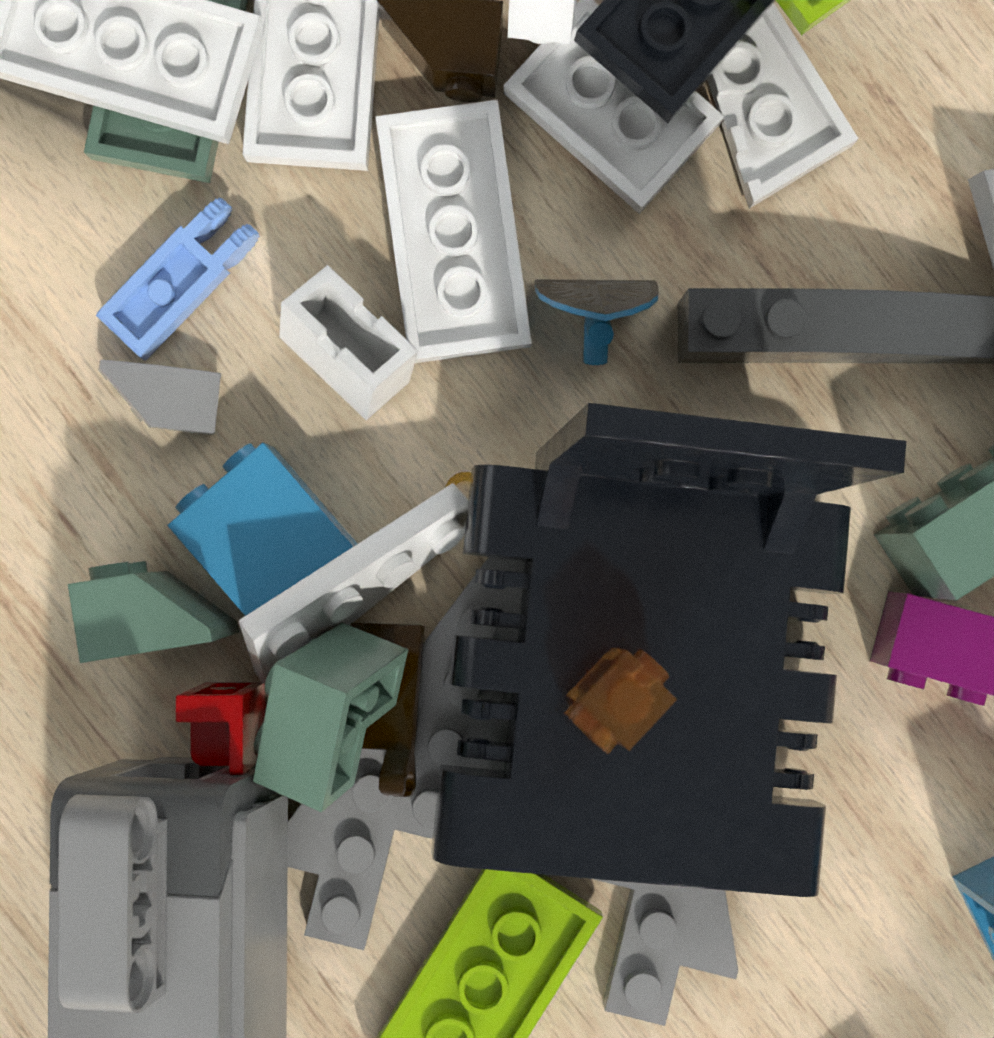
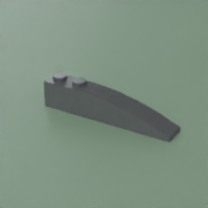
M688 288L678 302V363L994 364V296L858 289Z

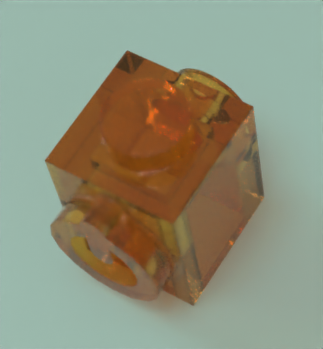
M611 648L566 695L573 704L565 712V715L608 755L617 744L630 751L677 699L663 686L669 678L668 673L646 652L638 649L632 655L628 650Z

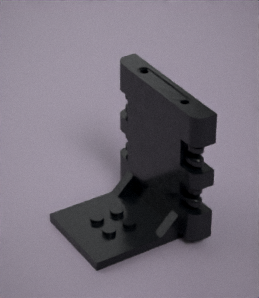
M588 403L536 452L535 469L503 465H475L471 472L463 554L525 561L524 573L476 569L475 583L482 584L484 588L492 589L520 588L522 589L520 614L505 613L502 609L481 607L479 610L472 609L471 624L518 629L517 641L454 635L449 683L460 687L512 692L511 702L463 699L461 714L468 715L472 719L490 720L495 718L509 720L507 743L468 737L467 739L458 740L457 755L475 759L504 761L505 764L504 770L440 765L431 848L433 860L442 864L463 868L795 897L818 896L826 805L812 799L772 795L773 787L800 790L813 789L814 774L797 768L775 769L777 746L797 751L817 748L818 734L778 729L779 719L833 723L837 675L783 669L784 657L824 660L825 646H820L817 642L797 640L794 643L786 642L788 617L811 623H819L821 620L827 621L828 606L789 602L790 590L844 594L851 507L816 502L815 498L818 494L904 473L907 441Z

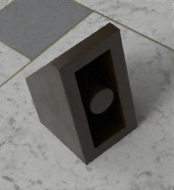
M377 0L382 26L435 91L445 92L448 98L460 102H477L481 100L482 96L495 98L503 30V1Z

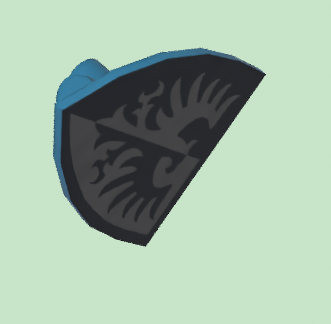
M535 279V292L540 300L554 308L585 317L583 362L589 365H604L608 362V344H610L614 336L610 320L636 314L650 308L658 301L659 286L656 280Z

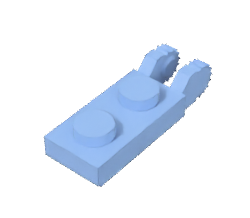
M215 198L185 228L180 226L96 314L111 331L145 361L230 274L228 269L237 265L251 251L260 237L259 233L250 224H246L234 231L212 255L200 245L210 239L226 223L231 215L232 207L223 198Z

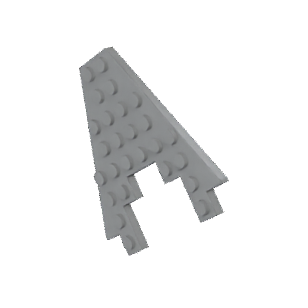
M488 557L480 569L524 573L525 561ZM474 576L423 643L414 750L416 787L412 796L394 797L383 795L379 790V776L386 751L362 749L355 783L348 791L322 813L301 804L288 821V867L319 875L304 936L364 950L394 831L398 830L430 839L433 838L440 765L504 770V761L463 757L457 755L458 740L467 739L468 737L507 743L509 720L495 718L490 720L472 719L468 715L461 714L463 699L511 702L512 692L454 686L449 683L454 635L517 641L518 629L471 624L472 609L479 610L481 607L502 609L505 613L520 614L522 589L506 587L505 589L484 588L482 584L475 583ZM594 879L630 889L603 999L605 1011L665 1026L680 966L737 979L738 965L725 890Z

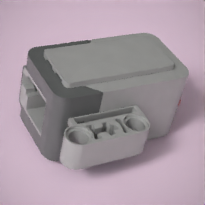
M192 758L122 759L67 777L60 782L55 790L50 812L49 884H51V888L49 891L48 1038H286L288 798L253 782L256 764L244 775H230L229 766H201L196 764Z

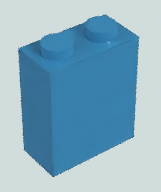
M264 442L257 448L251 443L247 444L235 452L223 465V469L227 474L211 488L208 489L205 484H202L183 497L175 507L180 514L167 525L245 616L357 545V542L273 446Z

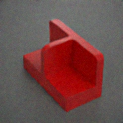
M205 682L176 695V722H190V755L196 764L201 766H229L230 775H244L256 764L258 754L254 751V741L258 730L264 723L267 708V695L265 694V686L262 682Z

